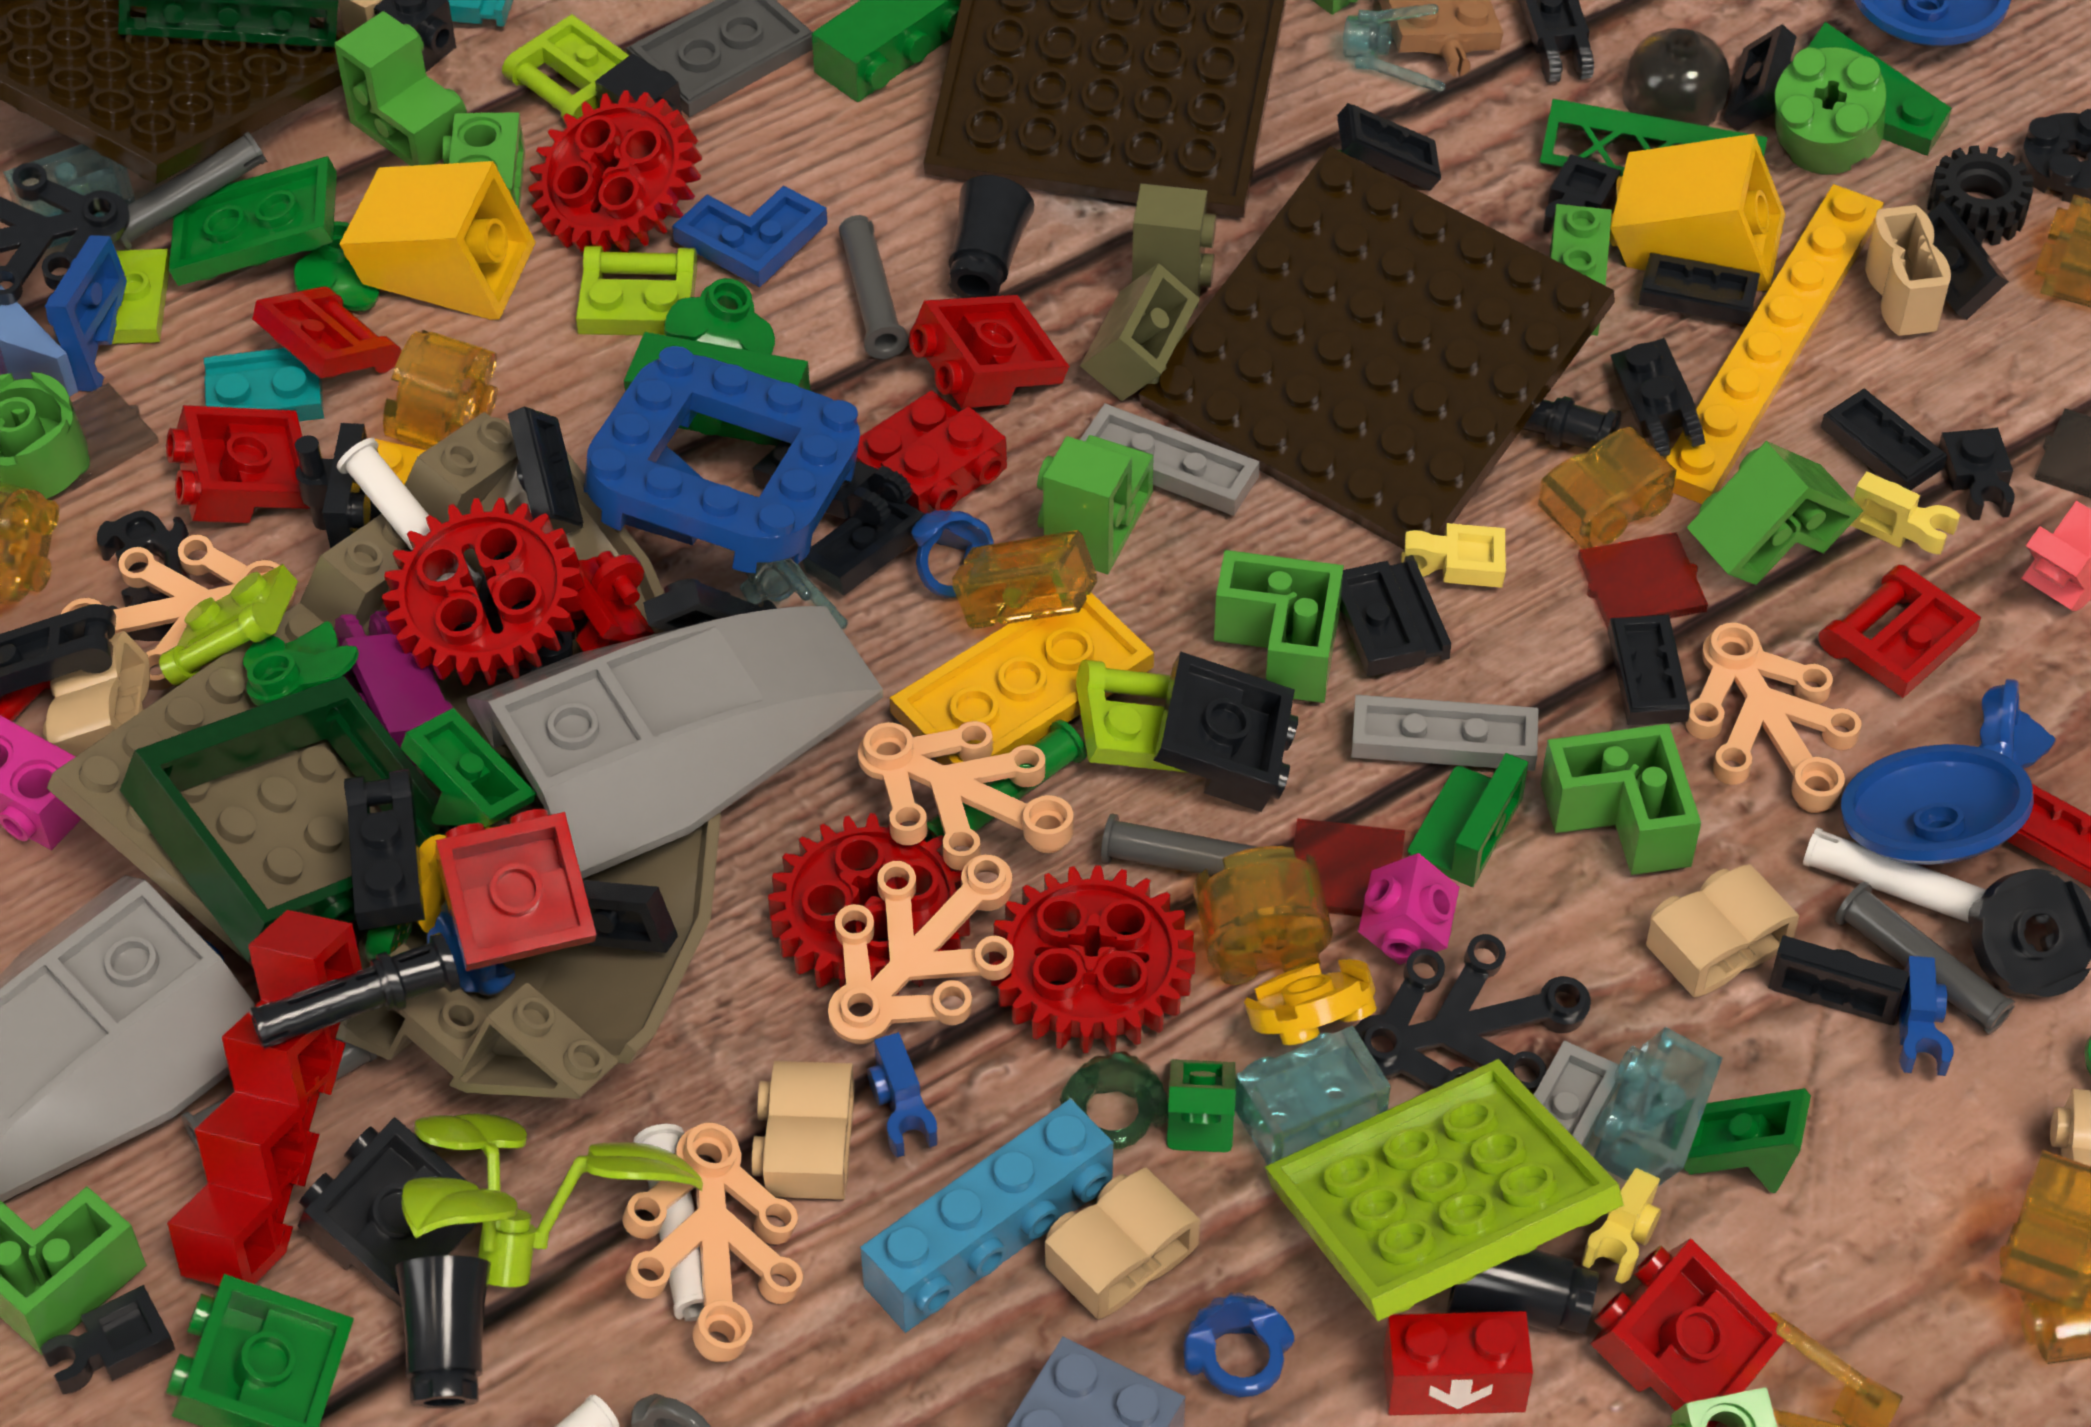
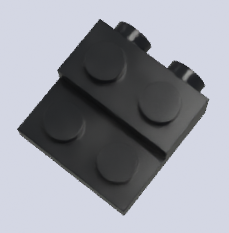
M1180 651L1171 671L1153 761L1206 778L1205 794L1262 812L1271 797L1275 799L1281 797L1289 777L1290 765L1283 763L1282 760L1284 751H1287L1293 742L1298 726V716L1291 714L1295 689Z
M394 1117L380 1132L370 1126L354 1141L344 1154L350 1163L335 1179L324 1173L314 1182L299 1200V1204L305 1210L297 1226L346 1270L352 1265L355 1266L397 1305L402 1307L395 1266L400 1262L415 1258L450 1256L479 1223L449 1225L425 1233L418 1238L414 1236L402 1210L401 1201L404 1185L409 1180L425 1177L467 1180Z

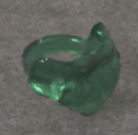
M1126 1051L1112 1052L1105 1056H1094L1089 1062L1084 1063L1068 1079L1059 1099L1062 1105L1071 1098L1087 1116V1106L1094 1094L1118 1091L1136 1099L1138 1114L1133 1123L1120 1130L1100 1128L1113 1141V1149H1123L1136 1144L1146 1135L1151 1123L1154 1127H1161L1166 1123L1169 1115L1168 1100L1163 1088V1082L1160 1081L1156 1072L1152 1071L1147 1063L1140 1061L1135 1055L1131 1056Z

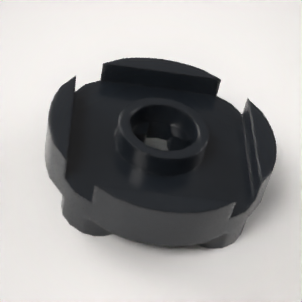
M2091 109L2084 110L2081 114L2059 113L2047 117H2038L2030 122L2019 161L2028 167L2026 175L2032 174L2034 188L2045 194L2048 186L2055 191L2063 192L2061 201L2073 204H2091ZM2072 155L2081 156L2086 160L2079 161L2075 156Z
M2044 869L2014 872L1992 883L1986 889L1982 898L1976 900L1970 907L1968 921L1972 928L1971 940L1976 959L1984 973L1992 980L1996 989L2001 993L2028 998L2056 996L2072 990L2088 975L2091 968H2086L2091 960V900L2085 891L2073 881L2065 882L2057 875L2050 874L2052 871ZM2029 918L2033 924L2043 923L2047 929V935L2040 938L2042 948L2040 951H2036L2033 944L2026 942L2024 930H2026V922Z

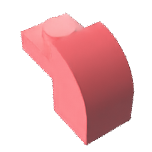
M2076 501L2053 534L2041 526L2036 530L2026 545L2034 557V561L2021 578L2071 611L2080 610L2091 600V509Z

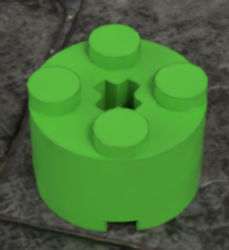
M1838 47L1805 48L1794 56L1793 61L1781 74L1776 86L1775 131L1780 146H1783L1790 155V160L1798 167L1817 174H1840L1851 170V165L1865 157L1866 160L1869 159L1877 151L1884 136L1886 87L1878 62L1871 57Z
M30 372L33 379L14 380L12 373L0 375V501L11 503L19 511H30L38 508L45 499L62 492L78 477L84 475L91 465L88 444L66 389L59 381L43 373Z

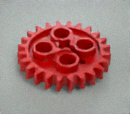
M624 90L616 104L605 93L602 95L600 108L593 109L588 102L584 101L582 102L583 116L576 119L568 113L563 115L567 125L563 132L549 129L548 134L554 141L552 147L543 146L538 147L536 150L545 163L534 165L529 170L538 181L530 185L528 191L536 200L532 204V208L541 218L540 222L552 237L556 236L564 247L569 248L574 244L582 255L585 246H602L603 252H609L612 244H616L621 252H628L630 240L637 238L644 247L648 246V231L654 228L665 235L668 231L663 220L668 215L674 218L683 217V213L676 205L678 201L694 199L695 195L686 183L701 180V175L694 166V164L702 160V155L695 147L698 139L678 109L673 111L668 102L663 98L655 103L648 92H644L635 101L630 92Z
M475 498L471 504L470 514L462 515L459 509L454 504H451L448 507L449 521L442 524L431 515L426 517L427 525L430 529L426 536L409 531L407 536L413 550L411 552L394 550L392 553L400 570L385 572L384 578L391 591L382 594V600L388 613H390L386 616V620L393 635L398 634L396 639L404 654L412 652L415 662L421 670L433 663L438 678L444 680L454 668H457L462 684L467 686L472 680L475 671H482L488 685H494L497 669L505 667L509 675L513 679L519 678L518 662L526 659L529 663L539 668L542 666L537 650L544 646L558 652L561 646L555 631H574L575 626L568 612L579 611L583 608L577 591L585 587L580 569L577 568L580 566L574 547H569L565 531L562 528L554 530L549 515L546 513L533 520L528 504L522 503L511 515L504 498H499L496 501L491 512H485L479 498ZM468 549L475 550L487 581L488 588L503 624V630L500 633L492 632L480 601L478 591L464 557V552ZM502 552H513L504 559L494 560L495 556ZM455 573L445 581H436L443 574ZM520 601H532L530 605L526 606L525 608L517 610L511 609L515 604L519 603ZM474 622L472 626L467 628L466 630L453 631L458 625L462 623Z
M870 813L865 827L857 828L852 818L845 816L843 820L844 831L835 833L829 826L822 824L820 825L821 841L819 843L803 836L799 838L800 856L788 853L782 856L784 872L773 873V893L768 895L773 938H779L781 956L783 958L794 956L795 970L798 975L815 968L817 987H823L834 977L839 979L841 988L846 984L843 945L836 937L835 919L842 908L853 904L861 905L872 913L874 919V936L871 942L867 944L872 981L890 962L888 940L874 941L883 938L888 939L886 903L880 898L878 892L879 870L885 864L892 861H902L913 868L916 874L915 893L921 894L913 896L911 899L913 933L915 936L961 887L962 870L952 869L944 862L943 835L935 837L926 842L925 837L917 844L902 845L891 837L890 824L887 828L879 827L876 814ZM892 877L885 884L892 889H902L908 882L902 877ZM824 913H834L833 915L828 916L822 915ZM970 917L938 951L961 950L960 937L970 936L971 933ZM852 920L847 922L843 928L849 933H859L866 928V925L859 920ZM911 980L918 987L924 985V980Z
M1095 865L1090 879H1082L1074 866L1069 867L1068 882L1061 884L1050 873L1044 874L1043 892H1039L1028 885L1023 886V905L1007 901L1005 903V920H995L993 924L994 936H1000L1009 941L1014 952L1011 972L1003 979L990 980L991 986H998V1004L1000 1007L1012 1005V1022L1015 1025L1032 1019V1038L1036 1040L1043 1037L1050 1030L1056 1032L1057 1049L1062 1050L1070 1038L1075 1037L1080 1038V1046L1083 1053H1089L1094 1039H1103L1108 1050L1115 1052L1117 1036L1125 1034L1135 1045L1141 1044L1142 1025L1160 1033L1163 1031L1164 1013L1178 1016L1180 1013L1181 996H1190L1192 975L1195 974L1196 953L1193 952L1194 933L1192 930H1185V912L1183 910L1170 911V894L1168 892L1150 898L1151 880L1148 878L1143 879L1134 887L1128 886L1127 870L1121 869L1112 881L1104 880L1101 865ZM1063 928L1069 930V931H1064V932L1055 931L1056 929H1063ZM1120 932H1130V933H1134V934H1131V935H1122V934H1118V933H1120ZM989 952V963L991 965L1001 964L1006 959L999 952ZM1054 981L1067 982L1062 985L1050 984V982ZM1120 984H1124V985H1129V986H1131V987H1129V988H1117V987H1113V986H1115V985H1120Z

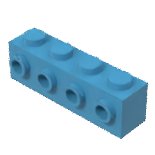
M1070 1098L862 1245L860 1249L864 1288L905 1333L928 1316L942 1309L949 1301L978 1280L992 1273L1003 1262L1035 1239L1046 1234L1062 1215L1076 1211L1088 1201L1096 1198L1104 1186L1113 1179V1141Z

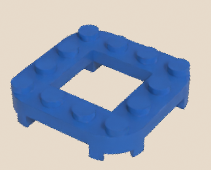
M670 346L660 352L659 359L650 362L639 371L590 443L587 451L584 492H587L590 499L602 510L601 522L607 526L621 531L629 517L632 516L735 551L732 568L734 570L756 574L757 562H775L788 558L799 564L810 553L812 534L844 480L851 482L853 479L860 439V429L857 423L858 411L853 404L847 401L833 400L824 395L800 388L795 384L782 382L746 370L738 365L727 364L709 357L693 355L691 351L683 347ZM697 413L791 443L790 448L759 497L655 462L678 427L681 425L688 428Z

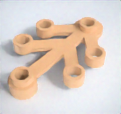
M202 535L188 536L178 546V556L184 571L195 576L210 572L230 584L208 590L154 560L149 550L142 547L130 548L120 556L118 562L124 582L133 588H143L149 585L171 598L114 609L113 611L117 616L115 634L122 631L127 633L174 623L156 648L146 652L151 668L159 664L160 656L164 652L178 645L187 625L184 619L188 612L199 602L210 597L217 601L230 594L235 585L247 575L259 572L262 576L280 565L273 561L261 560L246 566L215 549L207 537ZM195 550L207 552L200 560H190L187 558ZM143 562L148 564L142 572L132 573L128 571L135 563ZM296 588L292 594V597L289 601L286 610L289 609V607L292 605L295 599ZM91 598L76 599L66 605L61 614L87 605L101 603ZM210 662V663L204 665V666L202 667V669H204L205 667H207V666H208L209 664H211L212 662ZM163 673L160 675L150 674L149 688L152 690H164L173 685L165 678Z
M1726 623L1717 627L1706 638L1702 649L1703 662L1711 673L1700 698L1690 704L1688 722H1685L1687 731L1696 738L1712 739L1721 732L1725 715L1722 704L1735 681L1746 700L1727 744H1723L1716 751L1713 764L1715 777L1729 785L1741 784L1748 778L1752 764L1751 750L1761 726H1763L1794 776L1791 792L1797 804L1803 810L1810 813H1823L1831 809L1840 800L1845 781L1844 773L1832 760L1812 757L1790 721L1822 731V739L1828 746L1837 750H1847L1854 747L1858 741L1862 726L1861 719L1855 712L1849 709L1838 708L1833 710L1819 705L1829 698L1833 683L1831 672L1824 666L1818 664L1803 665L1764 652L1757 634L1746 625ZM1762 676L1794 685L1793 691L1795 696L1769 688ZM1805 682H1816L1821 687H1811ZM1697 716H1708L1712 718L1713 721H1702L1698 719ZM1842 726L1847 728L1849 732H1840L1834 727ZM1724 761H1735L1741 766L1731 767L1725 764Z
M970 721L962 724L958 729L913 737L910 731L900 724L881 723L869 729L859 744L858 762L861 769L868 776L883 780L892 809L889 814L890 835L897 843L914 845L921 842L927 835V814L922 806L915 804L909 778L931 788L945 834L942 841L943 859L952 869L963 870L968 861L981 855L980 837L974 830L970 829L963 803L1023 830L1026 841L1034 849L1042 853H1054L1061 850L1073 836V810L1064 799L1045 795L1035 798L1026 804L983 784L1010 778L1014 784L1021 787L1036 786L1045 778V755L1042 750L1035 746L1022 745L1013 749L1011 753L991 756L993 751L992 731L988 725L982 722ZM970 740L981 741L979 744H969L966 742ZM957 753L964 762L942 765L931 760V758ZM1022 764L1034 765L1032 768H1021L1019 766ZM906 821H912L917 823L913 826L900 825L901 823ZM958 846H966L970 848L966 851L954 850V848Z
M980 855L968 861L962 870L961 887L915 936L913 933L911 899L916 892V874L913 868L905 862H889L879 870L878 892L886 903L890 962L872 981L867 944L871 942L874 936L872 913L864 906L853 904L842 908L835 919L836 937L843 945L846 984L833 994L829 1002L828 1016L834 1032L842 1039L854 1044L873 1042L874 1039L882 1037L893 1023L939 1020L947 1025H958L969 1017L972 1009V996L969 988L962 982L955 980L945 981L937 986L933 995L895 996L910 980L980 975L988 980H1000L1005 978L1013 968L1014 952L1012 945L1000 936H989L982 939L976 946V949L938 951L976 910L994 911L1004 906L1009 900L1012 892V872L1004 860L994 855ZM980 872H992L998 878L991 883H983L975 876ZM892 877H902L908 882L902 889L889 888L885 883ZM852 920H859L866 925V928L859 933H849L843 927ZM995 951L1003 954L1006 959L1001 964L991 965L983 960V956L988 952ZM948 996H957L961 998L964 1004L956 1010H949L941 1005V1001ZM857 1003H866L872 1007V1011L866 1016H855L849 1009Z
M703 1123L686 1131L679 1139L675 1149V1154L689 1164L702 1178V1191L696 1188L697 1210L652 1251L641 1252L633 1258L626 1274V1284L629 1290L638 1297L650 1299L659 1296L665 1289L671 1271L700 1245L704 1308L694 1326L693 1341L698 1351L706 1359L713 1362H726L737 1358L743 1352L752 1333V1321L748 1312L733 1302L729 1249L760 1276L758 1287L765 1299L776 1304L790 1302L794 1299L802 1284L803 1272L795 1261L787 1257H780L766 1243L778 1245L788 1241L798 1222V1214L790 1202L781 1198H775L740 1167L741 1151L736 1137L729 1129L716 1123ZM698 1155L710 1156L716 1163L704 1161ZM659 1181L648 1192H639L633 1195L623 1214L625 1229L632 1236L640 1239L656 1236L665 1221L667 1209L695 1187L685 1183ZM725 1191L756 1215L754 1220L756 1234L726 1209ZM639 1209L647 1210L654 1216L655 1220H642L635 1214V1211ZM777 1216L784 1221L786 1226H773L766 1217ZM650 1269L657 1274L659 1279L655 1281L646 1280L641 1277L638 1270ZM771 1275H782L789 1280L791 1285L780 1286L772 1280ZM720 1332L728 1338L729 1343L718 1341L709 1333Z

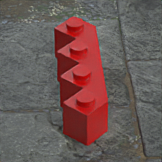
M286 910L248 945L261 1001L255 1005L256 1007L362 970L353 924ZM249 1011L221 1036L234 1092L194 1129L208 1184L167 1222L182 1277L218 1286L223 1275L226 1274L256 1284L286 1253L293 1226L283 1224L292 1189L294 1185L305 1187L320 1135L309 1131L320 1093L331 1095L346 1045L344 1042L335 1040L340 1022L294 1037L264 1050L256 1034Z

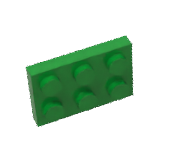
M325 156L225 185L174 216L169 272L177 285L181 286L199 280H210L223 273L248 266L263 265L276 258L301 251H312L322 245L333 243L337 171L330 158Z

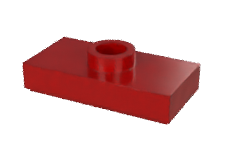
M2032 784L2034 805L2030 817L2021 829L2008 839L2007 842L2091 888V816Z

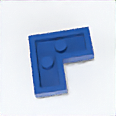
M784 185L750 217L706 194L672 226L674 242L685 248H696L698 255L760 288L828 224L827 208Z

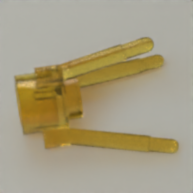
M1768 1313L1778 1323L1776 1333L1845 1383L1831 1411L1843 1418L1841 1425L1784 1410L1773 1409L1776 1424L1783 1427H1888L1904 1396L1867 1376L1865 1377L1777 1313Z

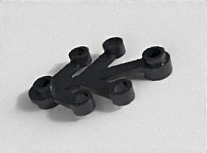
M24 163L18 166L13 172L16 194L26 201L41 200L65 213L45 217L0 197V222L10 226L0 229V253L17 249L7 265L0 266V283L5 281L13 283L10 288L0 290V305H10L21 298L23 293L22 285L53 240L73 235L63 252H55L48 255L42 263L45 283L53 290L57 288L64 275L57 276L51 274V272L61 267L69 269L71 262L77 257L90 235L111 236L112 242L117 241L124 234L130 222L129 208L125 200L116 193L104 190L93 191L86 195L79 194L48 180L45 169L37 163ZM30 178L40 180L37 184L31 186L22 184ZM100 212L108 213L107 215L102 217L94 216V214Z
M1481 934L1470 941L1464 955L1465 966L1436 1018L1409 1025L1424 993L1436 989L1445 972L1444 961L1437 952L1430 949H1419L1409 956L1403 971L1404 981L1385 1015L1366 1017L1355 1026L1349 1039V1054L1355 1066L1370 1077L1387 1079L1402 1073L1432 1090L1475 1070L1464 1066L1450 1071L1420 1053V1051L1441 1046L1478 1067L1499 1059L1514 1075V1068L1524 1065L1531 1068L1535 1073L1536 1080L1524 1082L1519 1079V1081L1534 1094L1546 1073L1544 1061L1535 1053L1527 1051L1513 1055L1481 1036L1539 1022L1555 1033L1573 1032L1582 1025L1590 1010V995L1580 981L1571 977L1560 976L1549 980L1543 986L1540 994L1470 1011L1487 978L1499 972L1506 956L1505 947L1497 937ZM1482 948L1487 949L1493 953L1496 961L1491 964L1481 963L1476 959L1474 951ZM1418 963L1428 964L1433 968L1435 976L1429 979L1421 978L1414 972L1413 966ZM1566 992L1572 995L1576 1000V1006L1571 1008L1561 1006L1556 1001L1555 994ZM1377 1036L1386 1037L1392 1042L1394 1049L1387 1053L1379 1052L1372 1046L1371 1039Z

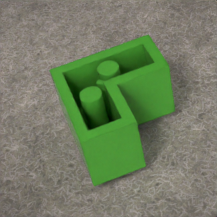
M382 11L334 43L350 123L410 166L433 165L443 158V137L452 136L454 113H467L466 107L461 97L455 91L443 88L426 75L422 54L424 44L418 32L409 24H402L385 11Z
M1089 435L1086 441L1066 436L1055 457L1048 455L1045 458L1037 479V488L1043 490V503L1039 511L1037 525L1044 531V554L1108 575L1153 493L1154 455Z
M1765 441L1760 448L1751 451L1744 457L1739 465V471L1720 491L1710 495L1702 503L1699 514L1687 528L1728 575L1757 585L1795 543L1824 553L1863 510L1822 465Z
M1225 550L1216 593L1214 641L1268 648L1266 680L1295 689L1293 699L1325 703L1340 613L1344 565Z
M1669 724L1548 739L1541 788L1555 833L1616 825L1631 875L1692 867L1701 820Z
M88 1186L35 1230L0 1200V1318L43 1356L40 1348L45 1342L55 1336L68 1334L82 1322L81 1315L101 1306L147 1266L132 1225Z

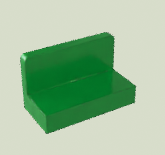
M1505 753L1492 778L1465 767L1456 766L1411 842L1407 857L1420 853L1447 877L1474 887L1523 799L1529 762Z

